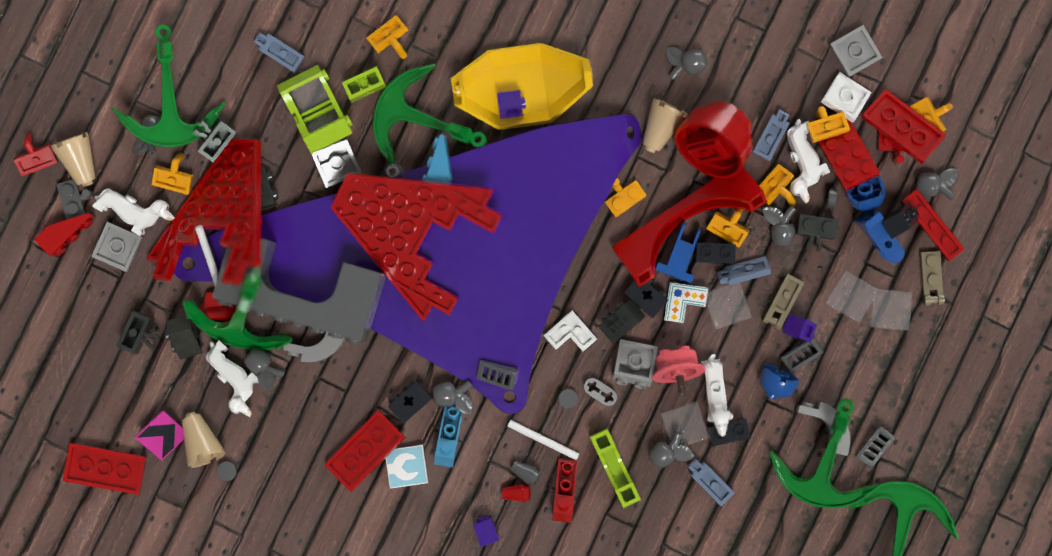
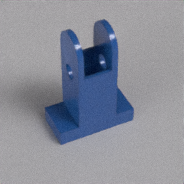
M874 210L863 212L853 221L862 229L884 260L898 263L903 259L904 249L896 238L891 239L881 222L884 218L880 212Z
M683 221L667 264L664 265L658 262L655 271L690 284L694 276L686 273V269L701 228L698 227L692 244L682 241L680 239L686 222Z

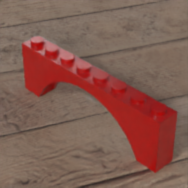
M743 167L739 174L732 178L721 179L714 177L710 182L698 188L671 208L666 209L662 214L650 220L640 229L635 230L631 235L617 242L612 249L636 284L641 287L655 277V263L659 250L670 233L683 221L704 211L717 208H739L753 212L768 201L764 191Z

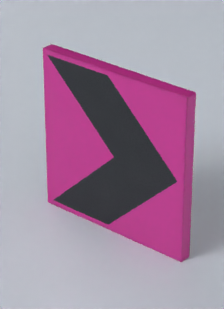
M162 410L135 438L162 461L184 440L183 427Z

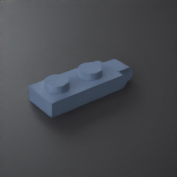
M259 32L253 41L259 46V51L293 73L297 71L305 58L269 33L265 36Z
M779 109L776 115L772 114L752 152L753 154L768 162L771 160L789 125L787 119L790 114Z
M764 256L727 266L717 273V277L721 284L729 283L733 285L770 275L771 268Z
M695 458L687 466L692 471L690 475L720 506L725 504L735 494L704 461L700 463Z

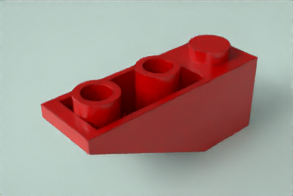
M86 213L49 225L34 241L49 256H60L65 252L67 244L75 242L80 236L79 233L83 229H88L93 224L92 220L95 216L91 213Z
M558 459L552 521L571 523L578 462L576 460Z

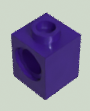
M520 90L497 93L500 119L523 116L522 109L526 108L525 97L520 95Z
M789 314L782 332L793 338L811 343L817 324Z
M485 515L477 518L476 523H473V527L480 546L483 547L499 541L492 517L487 518Z

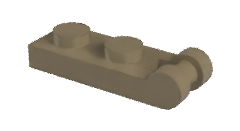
M940 251L921 252L924 306H930L932 303L944 305ZM930 290H936V296H931Z
M786 274L762 322L774 325V328L780 330L804 282ZM775 311L781 314L778 319L772 316Z

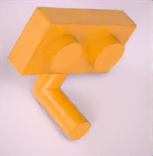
M397 15L366 38L378 54L391 44L401 59L407 57V53L397 39L405 34L408 29Z
M926 97L911 105L910 108L944 132L946 128L939 116L952 110L953 105L947 103L935 110L929 97Z
M820 106L815 114V117L819 120L807 123L806 125L812 143L850 131L844 112L828 117L823 106Z
M179 152L172 160L170 169L156 165L154 167L152 185L189 195L193 175L178 171L179 164L185 155Z
M780 164L774 168L759 186L764 191L768 201L766 204L770 205L781 194L790 206H794L796 200L791 192L785 188L794 178V175Z
M616 178L612 187L617 194L605 201V204L615 218L647 196L636 180L623 189L619 184V179Z
M735 208L731 218L716 211L706 228L731 244H736L738 248H740L750 231L737 223L743 212V209Z

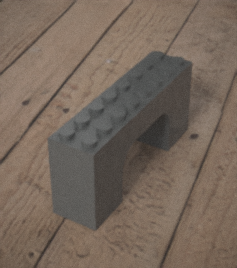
M261 239V272L259 277L262 281L254 302H251L249 305V312L252 309L254 314L269 317V315H273L272 319L287 323L289 320L291 325L300 328L310 326V331L324 333L326 331L329 332L328 336L342 339L347 337L346 341L350 343L361 344V342H367L386 275L343 263L334 294L325 302L315 303L279 292L271 285L269 268L277 243ZM226 248L212 298L218 299L217 303L226 306H233L235 304V308H237L240 302L239 294L247 274H251L253 267H246L240 285H230L221 282L232 248Z

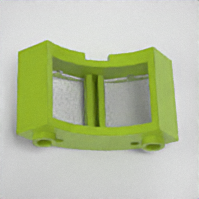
M318 65L277 85L291 115L296 114L294 116L296 125L311 154L352 134L350 126L353 125L349 116H344L327 83L329 77L325 69L321 71Z

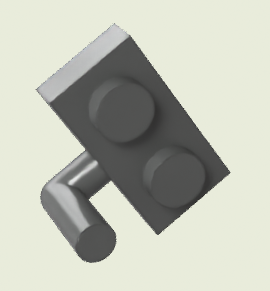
M73 179L56 184L66 219L86 214L83 201L93 198L94 193L87 189L80 193L79 186Z

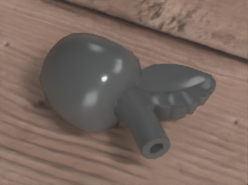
M668 47L666 49L668 61L673 66H676L669 74L674 80L684 70L687 74L694 75L707 67L708 60L702 50H691L683 53V51L675 47Z
M148 115L142 120L141 125L146 127L154 126L159 122L160 117ZM137 139L132 150L134 154H143L147 150L150 156L156 154L154 145L143 142L140 139Z
M948 169L943 171L940 176L931 172L921 173L917 178L915 188L927 197H934L939 191L951 201L956 195L949 188L957 181L958 170Z
M769 206L762 209L765 219L772 224V241L778 246H789L795 237V226L789 223L791 216L796 211L794 207L790 206L784 215L776 207Z
M254 348L244 359L247 368L253 374L258 375V383L265 391L269 390L274 384V376L283 377L284 370L269 365L271 357L263 350Z
M466 381L462 386L455 389L454 384L451 382L440 383L432 390L433 401L441 407H449L455 404L459 411L465 414H472V400L464 393L473 385Z
M675 431L669 445L664 441H660L652 447L648 455L657 468L666 467L675 459L678 461H688L694 458L692 450L685 444L679 443L682 433Z

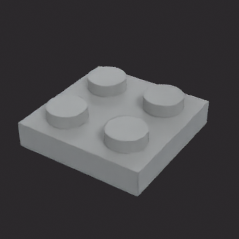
M864 25L829 45L847 77L882 59L880 52Z
M107 222L91 257L128 272L144 237Z

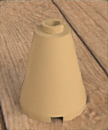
M654 98L642 142L645 145L644 149L655 153V151L660 152L688 116V113L683 110L679 111L677 107Z
M87 132L51 145L52 150L77 185L81 184L82 187L93 184L92 180L96 179Z
M196 412L186 414L182 420L188 467H201L211 463L210 460L214 457L216 460L225 455L223 447L201 414H196Z

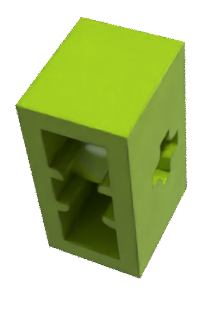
M377 67L342 82L352 103L386 88Z

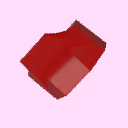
M213 292L206 293L203 303L199 306V310L212 321L228 322L236 310V305L226 306L217 303L218 299L212 298Z

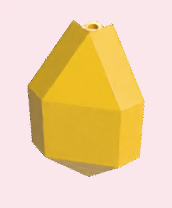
M543 43L487 50L451 78L454 105L498 130L553 123L593 87L589 59ZM520 90V95L525 97L526 108L522 109L523 116L500 119L497 93Z

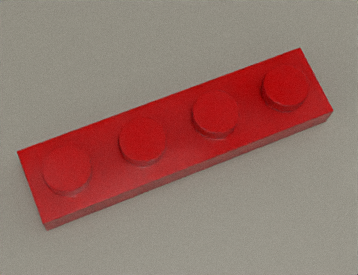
M917 189L900 201L903 205L909 202L911 206L916 207L919 213L917 223L947 261L952 260L964 250V247Z

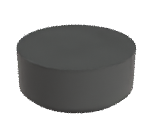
M837 188L829 189L828 207L835 208Z
M565 389L559 394V403L564 408H572L577 404L578 396L573 390Z
M225 461L218 466L217 474L224 481L232 480L237 475V467L233 462Z

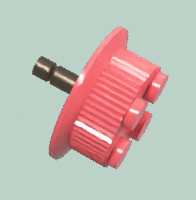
M682 346L678 350L672 351L669 349L659 351V356L655 358L657 372L652 375V379L658 383L677 382L679 396L687 394L684 381L702 375L706 371V367L698 364L696 351L691 350L689 346Z

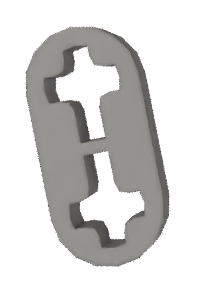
M589 378L585 381L584 390L587 394L606 406H611L616 402L617 394L614 390L595 378ZM595 381L596 387L599 388L600 391L596 392L595 390H592L591 392H589V387L587 386V384L589 382L593 383ZM603 391L606 394L611 392V397L614 398L613 401H607L606 403L604 401L605 397L601 395V392Z

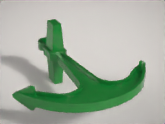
M160 25L155 30V36L160 40L156 44L157 60L161 63V118L159 122L154 126L146 127L113 107L111 110L123 126L141 141L159 147H178L189 144L201 137L193 132L195 129L199 132L206 133L207 131L200 122L187 124L178 116L170 70V62L173 59L172 43L167 40L171 36V30L166 25ZM161 29L166 31V36L160 35ZM225 102L210 111L202 119L209 128L217 120Z
M435 64L417 67L399 75L384 89L377 102L373 118L374 135L382 154L390 164H395L389 132L392 126L400 121L449 133L454 140L465 144L470 143L476 148L487 144V137L482 132L473 133L471 128L460 124H447L407 105L405 101L407 88L426 76L436 67ZM478 137L482 138L480 143L476 142Z
M253 267L251 274H247L239 294L240 302L228 322L212 321L197 308L195 302L183 301L187 318L191 319L204 333L227 345L247 350L254 348L260 350L276 348L278 350L292 341V338L284 333H280L279 336L259 337L251 334L245 328L249 305L251 302H254L262 281L259 277L261 267Z
M843 398L838 403V412L835 413L830 428L832 431L831 438L813 476L803 479L794 476L773 451L769 452L776 474L783 486L793 496L807 504L821 508L848 507L864 500L880 488V485L877 484L844 492L834 488L830 482L838 443L842 435L846 433L850 421L849 415L854 409V403L851 399Z
M895 481L880 484L878 490L848 508L851 510L865 506L878 499H886L894 504L897 516L892 556H902L913 516L921 510L933 513L941 525L956 540L959 539L954 522L944 504L933 493L913 483Z

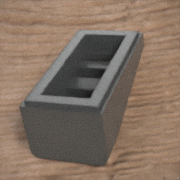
M814 335L811 344L816 349V352L813 353L809 347L810 342L803 341L781 356V359L791 373L824 353L823 348ZM805 347L810 356L807 357L802 348ZM796 352L802 357L803 360L801 362L796 356ZM792 356L797 365L794 366L788 357Z
M480 360L476 379L513 391L518 369ZM484 367L488 368L487 376L483 375ZM492 369L495 370L494 377H490ZM499 372H502L501 379H498ZM506 374L510 375L509 381L505 380Z
M877 425L856 457L872 468L895 439V436ZM879 433L887 439L884 441L881 438H879ZM873 441H878L882 446L878 447ZM871 446L878 452L875 454L868 447ZM866 452V453H868L870 456H872L873 459L870 460V459H868L867 457H865L863 454Z

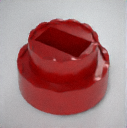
M715 101L707 106L695 108L688 114L675 132V144L682 157L698 171L715 178H732L739 174L752 152L751 121L746 118L743 111L736 109L734 105Z

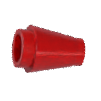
M520 484L502 488V498L523 503L530 501V485Z

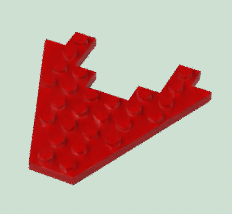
M231 139L216 160L212 162L176 214L175 219L171 221L148 254L146 259L157 263L152 278L158 281H171L183 246H197L199 238L195 227L202 225L203 229L224 230L220 245L224 248H232L221 282L230 285H240L246 267L261 266V142L257 139Z
M348 173L330 207L423 321L426 320L432 307L450 315L459 299L458 296L426 279L434 262L417 252L432 223L434 222L450 231L457 217L461 215L494 233L503 216L501 213L486 206L494 191L492 188Z

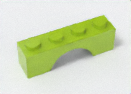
M606 428L589 436L622 507L625 508L641 500L608 429Z

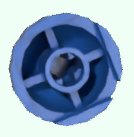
M874 177L846 191V195L850 204L857 210L863 212L873 211L884 201L885 185L881 177Z
M765 364L760 376V385L767 392L766 396L774 400L777 397L786 398L791 396L800 382L798 381L799 379L787 370H784V372L775 370L777 366Z

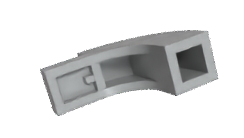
M326 332L323 340L314 346L306 347L288 343L284 346L283 350L288 351L287 355L299 357V353L302 354L301 362H318L335 354L343 345L346 337L337 339L328 336L329 332Z
M818 401L816 409L814 404L803 402L802 405H797L795 412L815 416L826 424L829 442L832 435L831 424L835 413L838 411L830 405ZM848 426L846 433L842 435L836 451L837 454L848 456L850 448Z

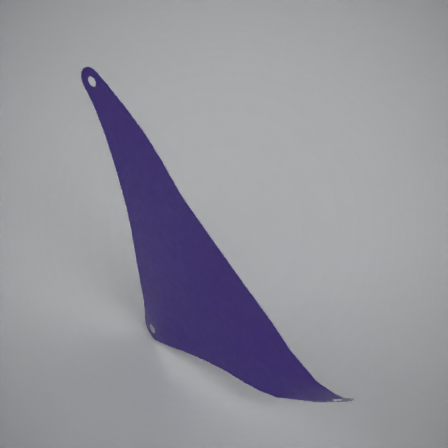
M623 114L543 127L450 157L453 178L451 184L494 189L486 206L501 213L503 216L494 233L461 215L457 217L450 231L433 222L417 253L434 262L426 279L459 297L451 314L448 315L432 307L426 320L423 321L386 276L371 329L424 357L464 382L469 381L474 389L489 399L500 411L506 414L521 411L526 405L530 375L539 341L566 272L596 214L606 200L618 174L641 142V129L637 119L632 115ZM629 126L634 130L633 139L627 137V128ZM426 165L404 172L403 179L422 181L424 174H428L429 167ZM337 194L261 216V239L277 243L269 268L270 283L277 291L315 303H322L334 294L343 263L384 274L330 208ZM224 230L206 236L218 272H220L226 248L220 245ZM200 241L197 246H183L174 274L183 281H213ZM190 257L195 261V266L192 270L184 269L182 263L185 258ZM480 360L517 368L513 391L476 379ZM484 367L483 375L487 376V367ZM492 369L490 377H494L495 370ZM499 372L498 379H501L502 372ZM506 374V381H509L510 375ZM508 391L513 392L516 395L515 402H505L504 394Z

